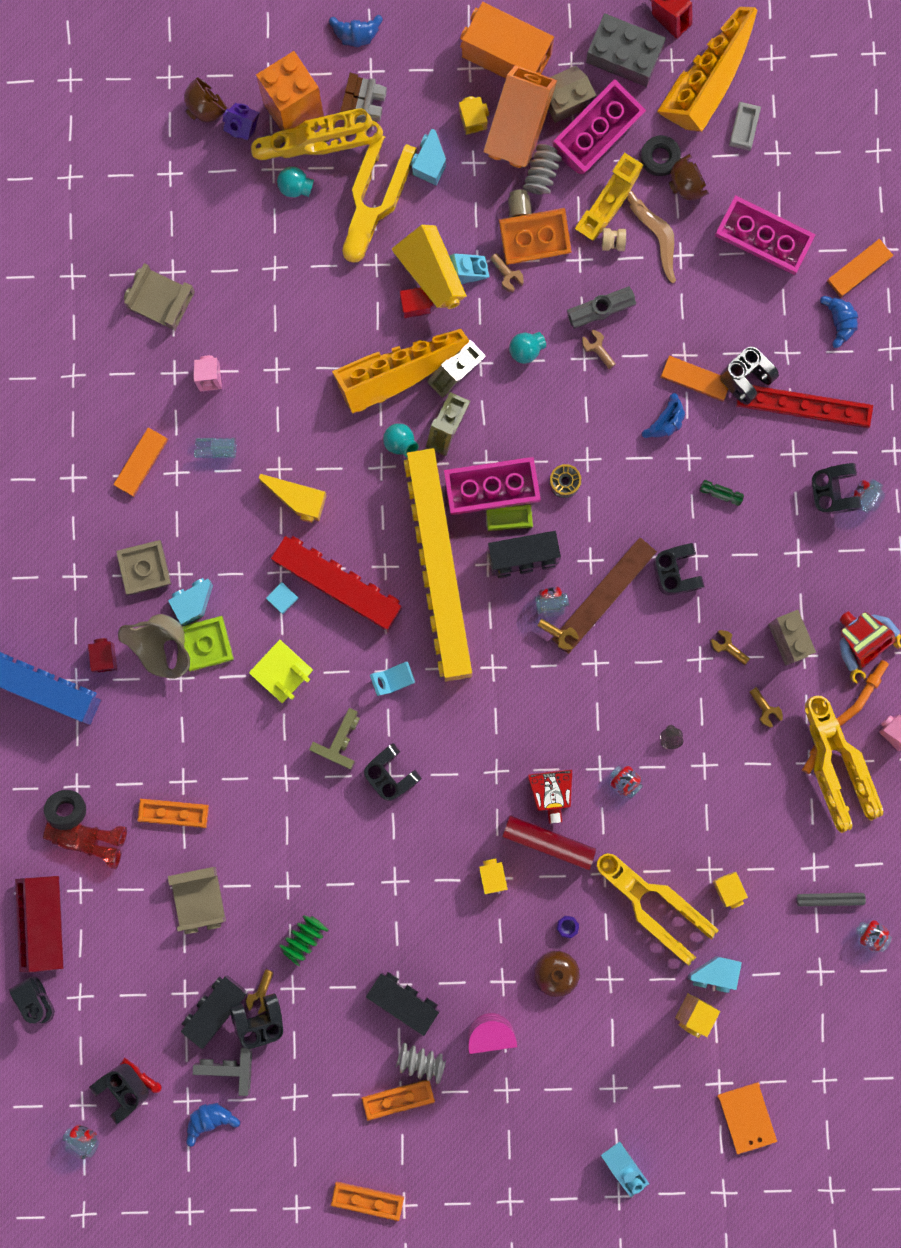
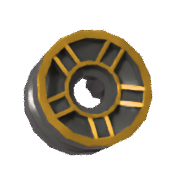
M569 464L557 466L552 471L549 479L551 491L560 498L574 496L581 485L580 472L576 467ZM568 477L569 484L563 485L561 483V479H566Z

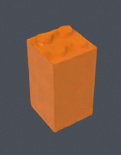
M482 1L479 9L475 8L470 18L472 22L469 28L465 27L460 36L462 40L460 48H462V58L505 79L515 65L542 74L552 55L554 36Z
M295 51L256 74L263 105L281 131L295 128L306 120L324 116L319 87Z
M515 65L507 74L483 152L487 153L492 159L509 161V164L514 167H526L534 155L557 80Z

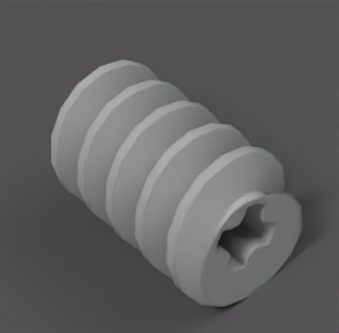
M538 144L536 146L537 151L533 155L534 160L531 161L530 166L532 168L528 170L529 176L526 177V184L523 185V188L533 194H550L551 190L546 186H553V181L549 178L556 177V173L551 170L559 169V165L554 163V161L560 162L562 157L557 155V150L554 147Z
M403 1043L396 1067L400 1066V1073L409 1068V1076L418 1071L419 1079L426 1073L427 1081H430L435 1076L436 1084H439L446 1060L443 1061L441 1053L434 1059L433 1051H430L425 1056L424 1048H421L417 1054L416 1046L414 1045L407 1051V1044Z

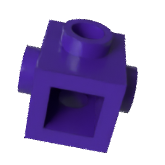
M235 103L230 109H226L222 121L225 122L223 131L230 133L235 138L249 140L256 131L260 112L250 109L245 104Z

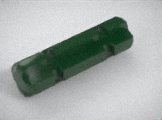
M708 480L702 482L700 487L702 493H710L711 496L727 502L732 501L731 503L737 506L742 504L744 499L743 493L737 491L734 493L732 489L718 484L713 485V482Z

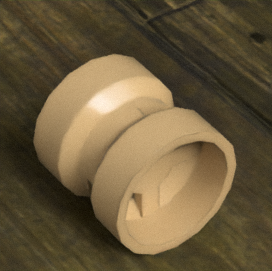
M603 228L602 251H609L610 249L625 251L626 229L612 231L610 228Z

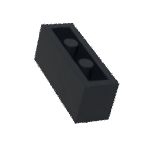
M387 972L386 975L381 973L366 998L425 1036L440 1012L436 1009L438 1004L427 997L425 1000L418 997L417 994L419 992L407 984L406 987H403L397 983L399 978L392 973Z
M228 975L223 979L220 976L211 986L213 992L209 997L204 995L196 1005L199 1008L194 1015L190 1013L182 1022L184 1028L181 1030V1033L201 1049L206 1047L230 1017L229 1007L240 1004L249 993Z

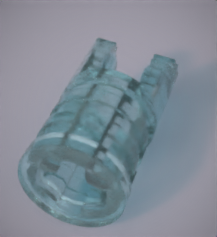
M197 438L195 441V445L200 447V449L194 451L195 458H236L237 447L235 438Z

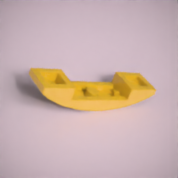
M624 152L612 172L614 174L590 211L586 210L575 230L594 241L623 204L637 180L643 164Z

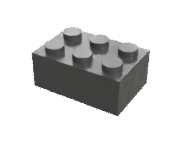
M604 13L587 52L586 63L647 87L663 50L666 38Z

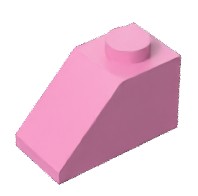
M201 356L200 360H194V382L199 391L222 389L220 363L213 356Z
M899 714L894 717L890 715L881 723L883 728L879 733L897 751H901V715Z

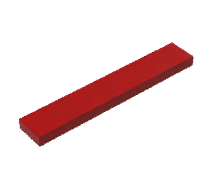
M755 385L752 386L756 389L757 397L750 404L745 405L738 399L736 402V407L870 428L873 405Z

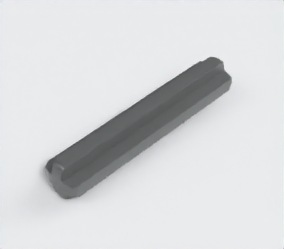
M864 893L798 894L796 898L797 906L800 907L865 905L866 903Z

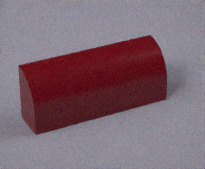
M511 815L502 834L503 838L586 870H590L596 853V848Z
M59 876L15 879L19 972L64 969Z

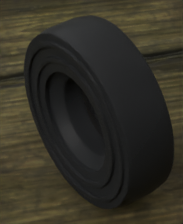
M664 135L650 138L644 144L641 151V163L644 169L654 176L669 175L675 162L681 158L680 148L676 141ZM655 149H665L669 153V160L663 164L656 163L652 158V153Z
M61 790L52 794L44 805V816L47 822L58 830H69L78 826L86 815L84 799L73 790ZM69 803L74 806L72 813L68 816L62 817L56 813L58 807L62 804Z

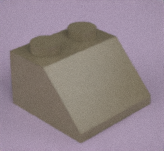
M577 66L549 77L557 80L548 108L555 123L583 111L596 98V93L588 77Z

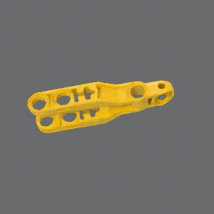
M358 108L306 120L295 128L258 138L251 145V153L258 160L276 157L290 158L304 154L324 155L376 143L382 138L383 130L377 122L372 121L371 116L364 109ZM358 116H366L365 122L355 123ZM338 120H344L345 122L344 127L334 128V125ZM319 125L323 128V129H320L319 132H314V131L318 130V126H319ZM375 126L377 128L376 134L368 137L367 130ZM356 134L353 141H346L347 135ZM329 139H334L331 141V145L326 143ZM283 142H286L285 145L282 148H280L281 144ZM257 144H261L260 148H256Z
M382 136L378 142L369 144L352 188L356 211L342 248L343 256L347 261L355 263L364 258L378 221L395 210L411 169L412 158L417 152L416 147L408 144L404 146L382 205L370 208L363 203V199L372 179L371 173L375 162L379 161V152L386 137Z
M823 696L810 697L807 699L804 707L810 723V733L817 749L813 770L834 825L840 833H844L852 829V821L848 813L849 807L844 803L839 790L841 786L831 763L832 750L841 753L865 816L871 821L877 817L879 818L883 816V807L862 753L846 742L830 702Z
M603 854L597 860L596 866L600 874L631 900L636 921L688 966L695 960L696 956L642 910L640 904L641 897L647 892L655 891L711 940L718 933L719 930L669 886L648 884L613 854Z

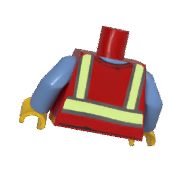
M849 611L840 617L839 621L845 626L841 631L842 639L839 642L841 656L848 670L852 671L850 679L853 682L857 683L855 679L857 673H860L863 679L866 678V674L858 669L859 666L863 668L892 644L894 647L901 649L899 642L901 639L900 630L889 618L875 614L870 615L867 612L855 618Z

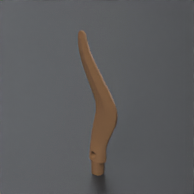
M630 191L626 197L631 204L629 207L657 236L664 273L671 283H675L676 278L673 271V230L666 221L652 213L641 199L638 200L633 191Z

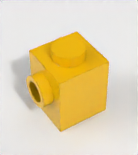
M471 96L459 102V113L466 135L486 130V117H489L487 104H482L481 97L475 98Z
M496 859L483 861L484 866H479L484 894L508 890L502 862L497 863Z
M731 872L712 881L724 907L737 908L744 904V899L748 898L737 872Z

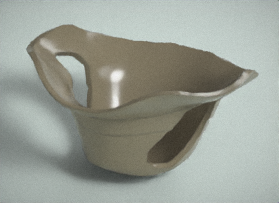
M157 614L152 616L149 621L139 622L134 625H123L119 628V641L127 645L138 656L148 672L159 677L176 679L185 674L189 669L190 656L184 648V630L180 623L172 617ZM169 640L175 641L178 646L177 662L173 669L168 667L164 644Z

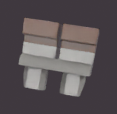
M350 72L340 112L362 108L371 116L372 121H380L382 107L372 105L373 99L385 101L387 87L376 84V79L371 78L368 80ZM360 115L356 118V123L366 121L365 115Z

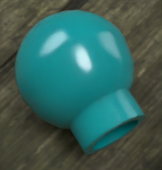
M290 166L284 168L279 173L277 186L283 195L293 198L300 195L310 196L314 180L307 178L301 169Z
M527 332L519 333L510 342V355L519 363H531L538 357L540 351L546 348L545 338L540 332L534 334Z
M401 423L393 424L384 433L383 442L389 452L396 455L403 454L405 457H408V452L418 450L419 445L414 440V434L407 425Z

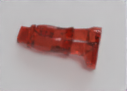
M47 822L43 839L52 841V844L66 850L82 852L88 856H97L105 861L107 867L117 869L121 860V849L100 846L98 842L103 841L122 847L126 840L127 827L117 826L112 830H101L98 827H87L79 824L69 830H58Z

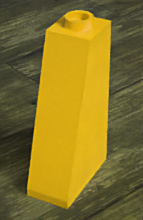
M420 225L392 248L393 253L437 308H456L460 305V301L467 297L436 226Z

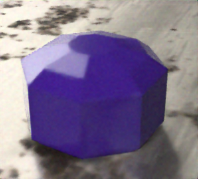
M564 916L558 920L556 930L561 937L571 939L578 934L579 923L574 917Z

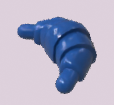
M376 15L373 20L368 22L352 20L351 22L343 23L339 22L335 17H330L329 24L343 45L360 47L371 43L379 31L378 27L382 23L383 18L381 15Z
M822 296L820 302L831 310L833 323L837 331L832 346L839 348L858 330V313L850 302Z
M676 393L670 395V402H668V406L658 417L657 421L650 428L642 431V437H669L675 431L680 430L682 421L685 418V411Z
M218 1103L201 1105L199 1109L190 1114L186 1144L189 1147H193L196 1138L201 1133L209 1132L222 1124H229L237 1128L240 1126V1120Z

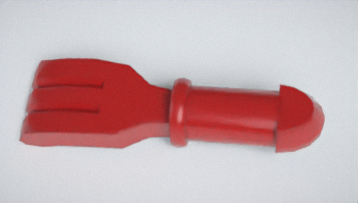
M124 1057L120 1064L130 1065L151 1092L159 1093L162 1090L159 1082L148 1077L146 1073H141L139 1067Z

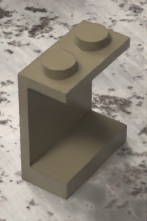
M144 263L142 268H138L134 275L135 282L132 288L127 289L124 295V303L128 309L176 331L195 290L188 283L184 282L181 285L152 271Z
M799 610L780 616L768 624L785 666L816 653Z
M216 867L168 876L169 885H172L178 915V931L184 930L186 935L198 932V927L207 926V930L221 927V922H225L226 918Z

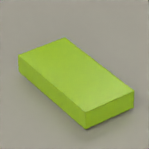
M531 505L486 510L488 531L533 528Z

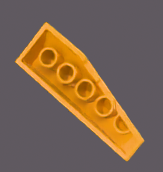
M755 7L737 8L720 28L722 30L720 35L712 38L706 44L708 49L702 56L697 55L693 59L694 65L689 71H683L657 111L660 115L685 130L703 131L727 92L742 60L757 14Z
M462 329L433 336L432 341L429 342L415 341L412 347L401 349L398 346L391 348L392 352L381 355L380 352L370 354L333 370L332 373L347 406L353 414L363 411L376 403L384 402L388 398L415 385L436 371L446 360L454 357L469 343V339Z

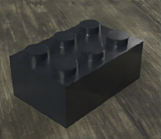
M556 530L490 542L487 547L492 576L497 575L498 578L510 577L512 572L520 571V574L531 573L534 568L542 567V570L556 568L555 565L559 564L561 559Z

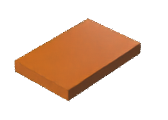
M565 208L499 220L506 265L572 253Z

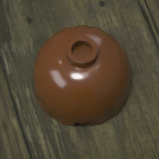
M199 77L193 80L185 90L184 103L187 106L185 111L193 120L198 118L202 122L216 121L224 115L227 106L218 94L215 95L210 90L212 87Z
M690 153L675 162L670 173L672 181L668 183L674 194L679 193L686 200H697L708 195L709 191L707 189L703 190L706 183L696 163L694 164L693 161H689L693 158Z
M550 951L543 954L536 962L534 979L538 988L544 994L552 997H563L570 994L577 987L580 979V969L576 960L570 954L563 951Z

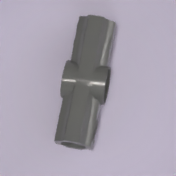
M628 286L607 295H598L594 300L568 309V319L573 329L596 320H605L609 315L636 305V300L632 289ZM602 303L606 305L607 310L601 312L597 310L596 305Z

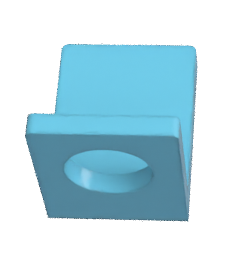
M408 662L382 672L370 674L377 696L395 692L415 683ZM378 678L383 683V689L378 684Z

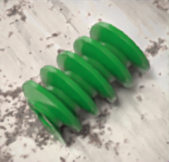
M303 915L306 923H297L300 931L291 930L294 938H285L288 946L279 945L282 953L299 967L300 964L297 959L305 961L306 957L303 952L310 954L312 950L309 945L317 946L318 943L315 937L319 939L324 937L320 930L326 932L329 930L314 916L308 917Z

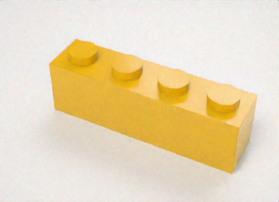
M687 993L675 1018L680 1021L679 1026L697 1038H700L701 1034L708 1037L720 1011Z

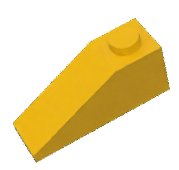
M259 475L261 483L293 512L301 516V520L313 523L314 520H320L327 497L326 492L271 476Z

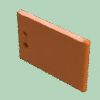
M759 1082L717 1095L737 1154L777 1142Z

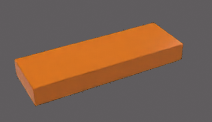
M878 239L832 275L827 282L839 297L842 298L894 255Z
M670 355L660 377L722 402L728 391V388L721 381V375Z
M148 427L113 485L134 497L168 439Z
M140 799L137 821L207 828L209 805Z
M425 1079L363 1096L362 1102L368 1121L435 1102L430 1081Z
M336 1181L331 1206L399 1221L404 1196Z

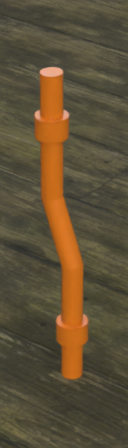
M881 660L873 674H869L865 681L866 685L854 705L836 718L840 727L862 710L874 688L877 689L880 685L881 677L889 663ZM815 745L809 752L810 757L802 768V771L810 774L814 768L817 755Z

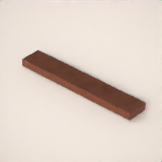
M640 537L560 629L567 630L569 627L573 628L579 639L575 640L571 636H566L564 641L574 649L657 551ZM553 637L551 639L557 645L559 644L558 639L556 637ZM564 650V651H565L567 654H569L572 650Z

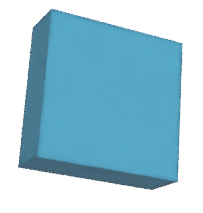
M281 582L266 599L284 614L299 598Z

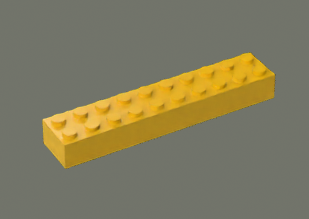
M432 448L408 452V459L404 460L406 478L411 477V482H407L410 500L415 499V504H411L413 520L419 523V526L415 527L417 544L422 543L423 547L419 549L421 566L426 565V571H422L424 586L430 589V593L426 594L428 610L433 609L434 616H430L432 632H437L438 638L434 639L436 655L441 654L442 661H438L439 675L445 678V682L471 678L472 668L435 450Z

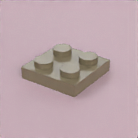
M161 540L116 551L126 595L172 585Z

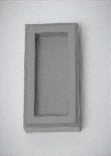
M739 102L729 146L751 151L761 110L760 106Z

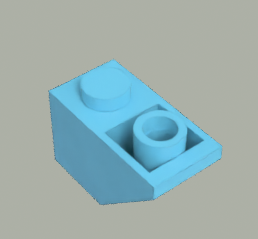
M431 129L429 135L425 134L420 143L422 149L419 154L415 153L410 166H412L414 176L437 186L446 168V158L436 130Z
M452 254L449 256L461 284L489 278L485 256Z
M204 578L195 581L191 584L192 588L186 591L181 589L171 595L172 598L168 600L182 626L188 625L204 616L213 588V584L209 579L204 580Z
M715 956L688 975V979L692 980L695 986L707 988V984L716 986L717 991L729 993L730 989H737L742 962Z
M618 1142L601 1155L630 1197L640 1193L644 1187L649 1185V1182L621 1142Z

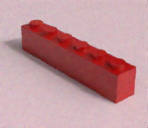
M287 536L283 538L271 557L275 564L387 632L389 631L402 610V606L399 605L400 600L390 594L387 597L379 593L381 589L370 582L368 585L360 581L361 577L352 571L349 573L341 570L342 565L332 559L328 562L321 558L323 556L321 552L314 548L308 550L303 547L304 542L294 536L291 539Z

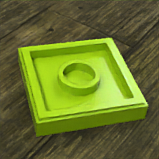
M223 616L182 626L185 634L184 648L190 656V672L234 660Z

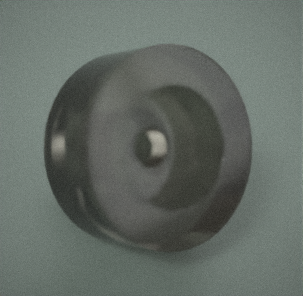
M674 725L667 726L660 733L662 747L666 749L681 747L684 743L682 731L675 728Z

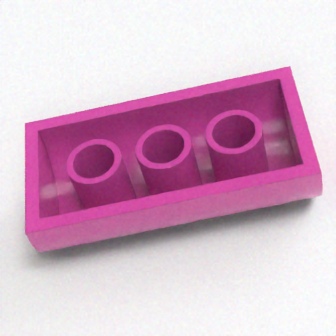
M614 79L553 141L552 145L567 166L579 174H584L646 110Z
M735 195L715 237L790 274L796 275L816 234Z
M534 457L444 470L450 515L541 502Z
M487 1013L476 1018L468 1032L469 1054L517 1047L516 1037L510 1022L505 1017L496 1013Z

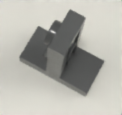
M241 1047L240 1064H237V1060H223V1064L213 1063V1059H199V1063L193 1065V1075L239 1076V1096H248L250 1094L252 1049Z

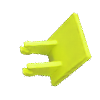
M279 640L249 673L283 704L288 697L291 700L295 697L292 693L304 680L307 683L310 681L308 676L313 669Z

